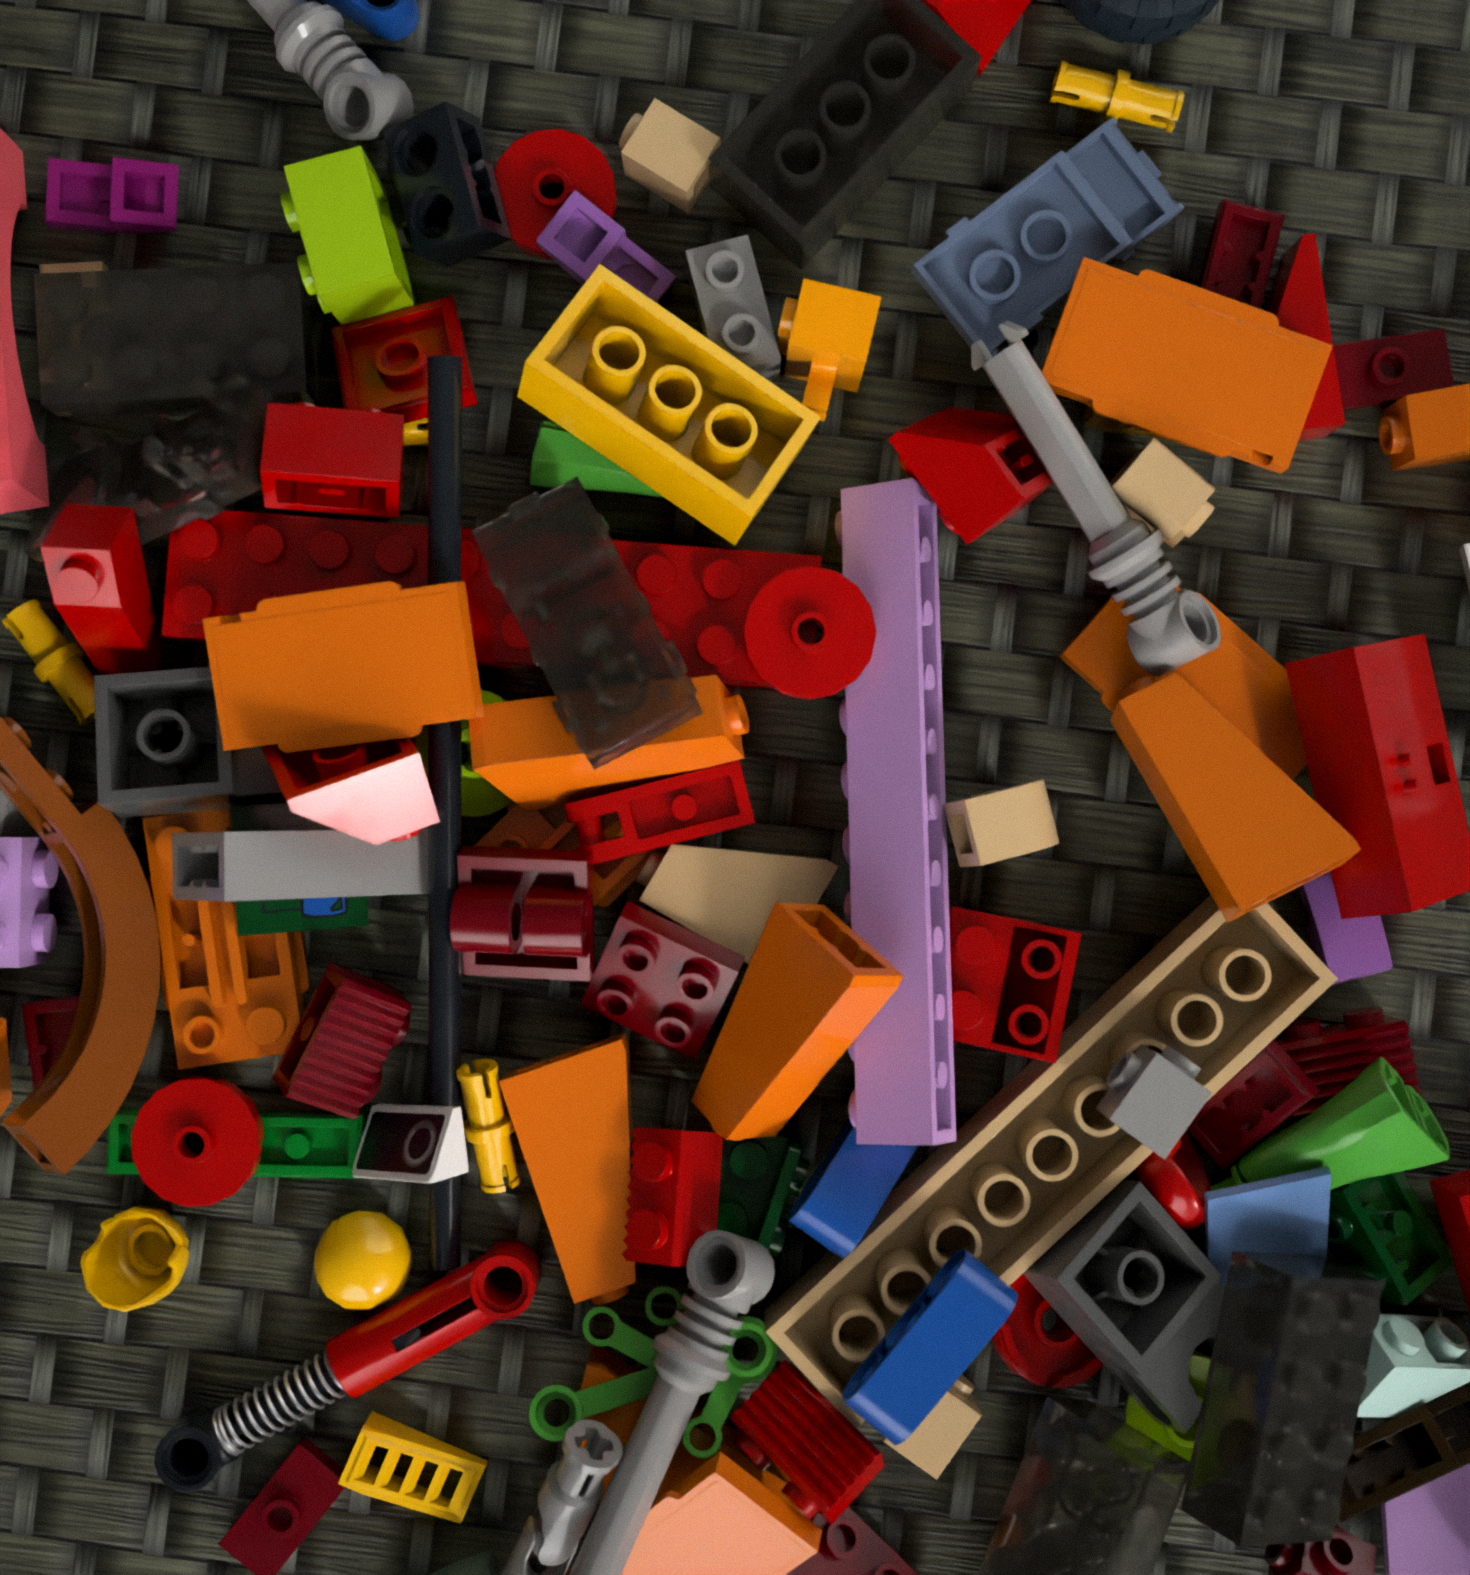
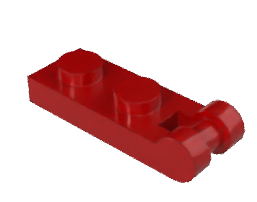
M740 760L563 804L568 823L575 822L580 846L576 847L575 851H592V865L755 823ZM618 811L624 835L605 839L600 816Z

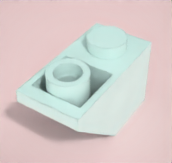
M1358 1312L1315 1361V1364L1349 1417L1396 1418L1470 1382L1469 1341L1463 1331L1450 1322L1447 1317Z

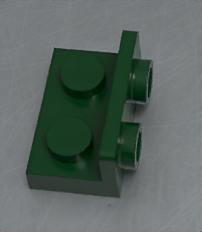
M781 1131L775 1137L748 1138L742 1141L725 1140L723 1137L717 1230L758 1241L769 1250L771 1256L776 1258L779 1256L789 1221L780 1218L787 1194L796 1197L800 1194L809 1166V1159L800 1157L802 1145L799 1137Z
M1403 1171L1362 1179L1330 1191L1328 1245L1344 1271L1346 1282L1363 1303L1408 1305L1455 1262Z

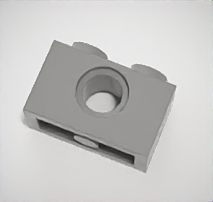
M748 234L685 250L687 276L703 335L767 380L779 379L781 356Z

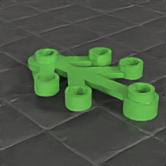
M669 1286L656 1287L647 1295L645 1300L647 1318L659 1327H668L670 1324L679 1325V1322L673 1316L669 1319L657 1318L651 1310V1304L656 1296L668 1294L675 1299L677 1308L685 1310L686 1306L680 1302L681 1295L677 1290ZM598 1306L591 1309L585 1315L582 1322L584 1337L596 1347L610 1346L648 1368L577 1392L562 1385H551L543 1388L535 1395L529 1408L531 1426L541 1438L548 1441H561L567 1429L572 1427L576 1421L649 1396L658 1376L654 1364L657 1350L652 1347L654 1339L621 1322L618 1314L609 1307ZM598 1314L609 1315L615 1324L613 1334L604 1340L594 1338L589 1329L591 1320ZM749 1316L739 1317L743 1320L741 1329L736 1330L732 1328L730 1331L736 1335V1340L747 1337L755 1342L757 1346L755 1359L748 1364L740 1363L733 1356V1346L725 1344L724 1348L730 1353L726 1361L730 1371L728 1380L717 1381L701 1416L691 1419L682 1435L683 1444L686 1450L694 1457L708 1458L719 1450L722 1443L721 1429L743 1384L761 1381L775 1366L778 1346L765 1333V1323L757 1318ZM555 1399L565 1401L570 1409L569 1419L564 1425L559 1427L552 1426L545 1418L546 1406ZM700 1423L710 1425L715 1432L713 1445L703 1451L695 1449L691 1445L689 1437L692 1428ZM628 1441L624 1444L622 1448V1455L627 1446Z

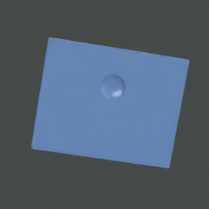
M1328 1166L1204 1192L1205 1257L1223 1276L1220 1281L1229 1292L1326 1272L1331 1172Z

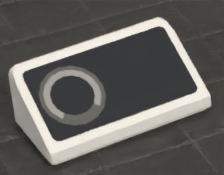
M402 1104L373 1105L354 1160L353 1177L428 1184L469 1172L461 1107Z

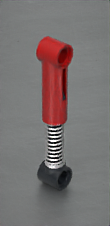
M505 1240L495 1243L483 1256L329 1339L323 1356L315 1354L313 1362L306 1359L303 1367L295 1365L293 1373L286 1370L283 1378L275 1376L273 1383L269 1381L264 1382L263 1389L258 1386L254 1387L253 1394L249 1392L244 1393L243 1400L238 1397L234 1398L233 1405L225 1403L220 1407L201 1406L191 1409L161 1439L155 1451L154 1464L158 1476L166 1486L176 1491L193 1492L202 1489L214 1479L222 1467L238 1459L240 1453L244 1452L245 1448L254 1447L255 1442H263L266 1436H274L275 1431H283L286 1425H294L295 1420H303L306 1414H314L316 1409H323L326 1403H334L336 1397L341 1399L347 1393L349 1396L357 1398L498 1320H508L519 1316L529 1307L541 1280L542 1267L538 1255L530 1246L521 1241ZM501 1266L510 1267L520 1275L523 1285L519 1290L512 1292L503 1291L494 1284L491 1271ZM472 1297V1300L468 1301L467 1303L437 1318L436 1320L428 1324H425L426 1321L452 1308L453 1306L463 1302L464 1300ZM185 1438H193L200 1441L207 1450L208 1458H198L192 1455L187 1449Z

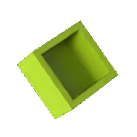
M357 146L283 166L289 186V191L280 193L283 211L293 233L300 232L307 253L297 256L300 275L307 293L310 296L316 294L323 313L332 312L340 324L345 325L416 306L414 292L387 192L363 148Z

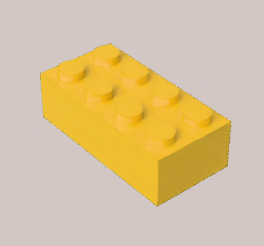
M601 264L597 266L526 359L517 395L518 398L734 546L799 454L821 416Z

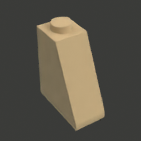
M676 843L669 847L666 854L654 849L637 877L636 882L646 887L639 901L692 932L744 956V962L749 964L775 902L817 904L839 866L825 858Z

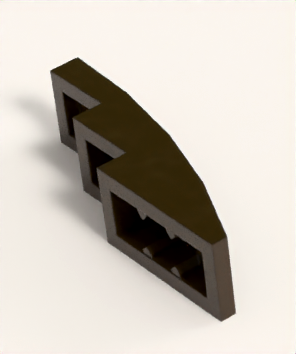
M1470 1384L1308 1458L1341 1523L1470 1464Z

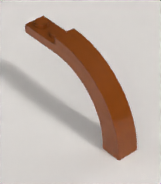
M0 716V789L41 837L62 869L76 902L84 948L83 981L80 999L65 1043L48 1073L34 1091L1 1124L43 1171L65 1175L91 1149L113 1120L130 1091L144 1059L155 1021L160 989L158 925L150 889L139 859L114 815L99 806L98 800L81 804L75 808L71 803V800L74 799V794L67 782L52 769L44 770L28 750L32 747V743L23 728L10 717L5 716L2 718Z

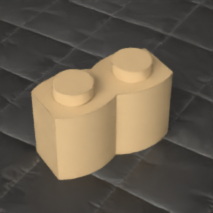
M1155 437L1140 451L1136 452L1110 482L1130 518L1145 521L1150 531L1159 528L1163 534L1161 544L1165 542L1171 548L1175 547L1184 536L1187 538L1191 537L1215 509L1207 499L1216 488Z

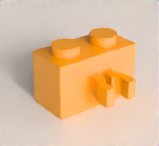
M803 278L799 299L790 297L785 299L777 337L779 339L777 345L779 353L787 356L784 376L807 381L802 404L821 416L819 421L825 422L833 387L855 393L858 392L882 297Z

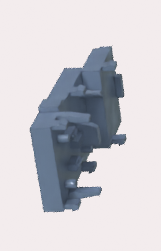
M1111 117L1066 153L1063 150L1058 152L970 221L966 216L945 231L942 243L913 264L912 274L970 349L973 343L982 339L990 354L994 357L998 354L999 348L1008 344L998 326L1008 320L1025 327L1029 333L1040 326L1044 320L1043 314L1060 301L1062 303L1066 302L1076 271L1083 257L1106 265L1111 262L1114 264L1118 260L1119 262H1124L1135 253L1134 249L1136 246L1183 210L1184 206L1181 202L1176 203L1158 180L1162 173L1143 149L1138 153L1116 126L1118 121L1115 117Z

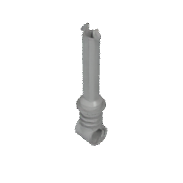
M247 0L275 32L276 59L285 71L298 73L304 78L309 87L315 91L316 95L323 100L326 120L331 129L341 138L352 141L384 140L383 131L413 117L414 104L412 95L405 82L395 74L381 72L367 58L363 50L357 47L355 41L343 29L344 19L336 7L328 4L322 5L316 1L307 2L306 0Z
M1008 320L1001 323L998 328L1008 342L1009 347L992 357L982 339L971 345L972 368L976 371L983 367L1090 541L1087 557L1093 567L1087 573L1091 579L1103 581L1107 589L1115 586L1117 590L1111 596L1116 603L1122 600L1125 601V604L1120 608L1123 616L1133 614L1134 617L1127 625V639L1131 652L1139 665L1149 674L1159 677L1217 649L1221 642V630L1213 609L1197 592L1187 591L1185 588L1176 590V587L1181 583L1180 578L1176 574L1168 577L1167 573L1172 570V565L1169 561L1160 563L1158 560L1164 555L1160 547L1163 534L1159 528L1150 531L1145 521L1130 518L1032 355L1021 340L1029 334L1027 329Z
M714 1230L706 1232L699 1237L689 1250L686 1262L687 1277L689 1279L687 1286L693 1290V1293H683L680 1302L686 1306V1309L677 1308L673 1317L679 1322V1325L670 1324L667 1331L655 1336L652 1342V1347L657 1350L654 1364L658 1376L569 1575L622 1574L700 1395L713 1391L718 1380H728L730 1371L726 1361L730 1353L724 1348V1345L733 1346L736 1341V1335L730 1331L732 1328L740 1330L743 1325V1320L737 1316L738 1313L747 1314L750 1306L763 1299L772 1287L775 1276L774 1260L769 1250L760 1242L730 1232ZM735 1255L737 1263L735 1274L727 1282L726 1266L731 1257Z

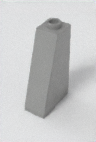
M422 829L416 836L404 841H387L379 845H374L338 830L172 833L173 899L227 902L428 894V829Z

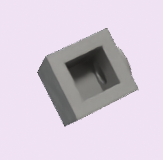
M1141 1044L1135 1054L1128 1051L1115 1063L1106 1080V1084L1110 1086V1089L1095 1109L1165 1160L1209 1099L1212 1092L1194 1080L1201 1068L1175 1049L1167 1045L1159 1055L1157 1052Z

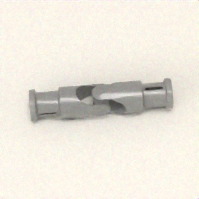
M591 1419L578 1420L572 1427L567 1429L562 1440L564 1453L561 1459L553 1463L548 1470L537 1494L538 1504L533 1515L527 1518L501 1575L566 1574L577 1550L579 1540L587 1529L603 1497L604 1484L602 1481L605 1475L617 1466L622 1457L623 1446L618 1435L609 1430L605 1424ZM587 1439L584 1448H580L582 1441Z

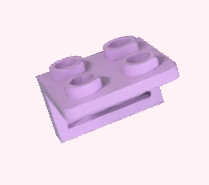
M40 836L0 837V968H23L49 962V952L54 949L56 944L57 922L55 916L50 914V888H53L56 884L59 864Z
M1470 1464L1381 1504L1386 1575H1470Z

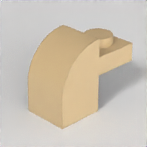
M1044 779L995 789L944 804L959 867L982 866L1039 851L1060 843Z

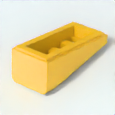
M372 1411L359 1433L338 1484L369 1497L461 1524L488 1461ZM376 1446L389 1449L381 1468L369 1463ZM401 1453L413 1457L405 1478L393 1474ZM426 1461L438 1465L428 1489L417 1484ZM450 1469L463 1472L452 1499L440 1494Z

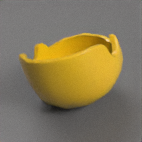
M138 1205L101 1222V1230L94 1244L84 1251L81 1256L80 1265L86 1290L102 1307L128 1312L155 1304L175 1289L187 1268L190 1257L188 1250L189 1240L183 1226L166 1210Z
M362 1210L345 1214L339 1219L332 1221L323 1232L314 1257L316 1281L328 1299L349 1310L371 1311L395 1299L402 1292L412 1265L411 1247L403 1228L381 1212Z

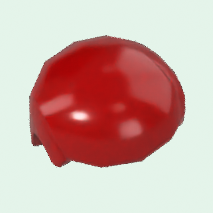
M1185 1131L1165 1160L1155 1152H1152L1134 1169V1180L1140 1181L1181 1229L1190 1230L1205 1223L1204 1192L1211 1191V1186L1191 1140Z

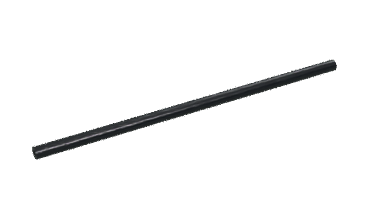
M428 356V586L462 582V358L457 356ZM462 720L428 724V783L440 822L428 826L429 1106L461 1107V1086L456 1075V1070L461 1067V952H456L453 949L450 937L451 906L455 891L459 886L457 855L461 850ZM461 1175L429 1183V1267L437 1271H450L461 1266Z

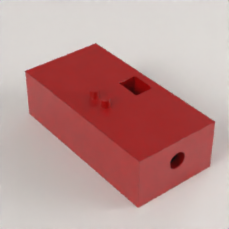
M1425 634L1352 647L1285 663L1315 802L1354 837L1361 849L1345 864L1331 870L1341 919L1414 912L1470 891V834Z

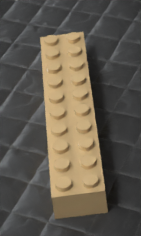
M1211 895L1208 896L1062 1033L1056 1064L1037 1059L1032 1060L956 1131V1142L942 1144L888 1195L870 1227L847 1257L841 1259L829 1250L764 1310L765 1333L850 1423L858 1428L865 1420L841 1400L845 1386L862 1362L950 1257L957 1251L966 1249L1010 1286L1153 1152L1095 1109L1110 1089V1086L1106 1084L1108 1074L1123 1054L1128 1051L1135 1054L1142 1044L1160 1055L1167 1045L1201 1068L1194 1080L1212 1092L1209 1097L1210 1099L1336 982L1338 978L1268 903L1227 923Z

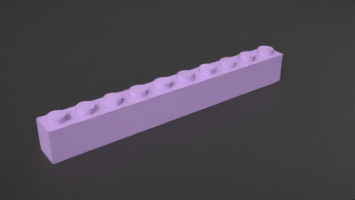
M914 478L841 489V511H838L835 517V533L838 543L842 547L843 573L840 574L859 587L872 607L876 628V638L871 660L858 679L845 687L846 698L841 701L839 708L840 725L842 731L847 736V762L842 766L841 786L844 796L848 799L849 826L845 828L842 838L844 857L847 863L850 864V891H848L844 900V916L847 926L903 975L897 990L848 1048L849 1056L855 1064V1089L852 1091L849 1099V1118L852 1126L856 1129L857 1145L934 1146L957 1141L947 822L944 808L946 790L937 505L920 482Z

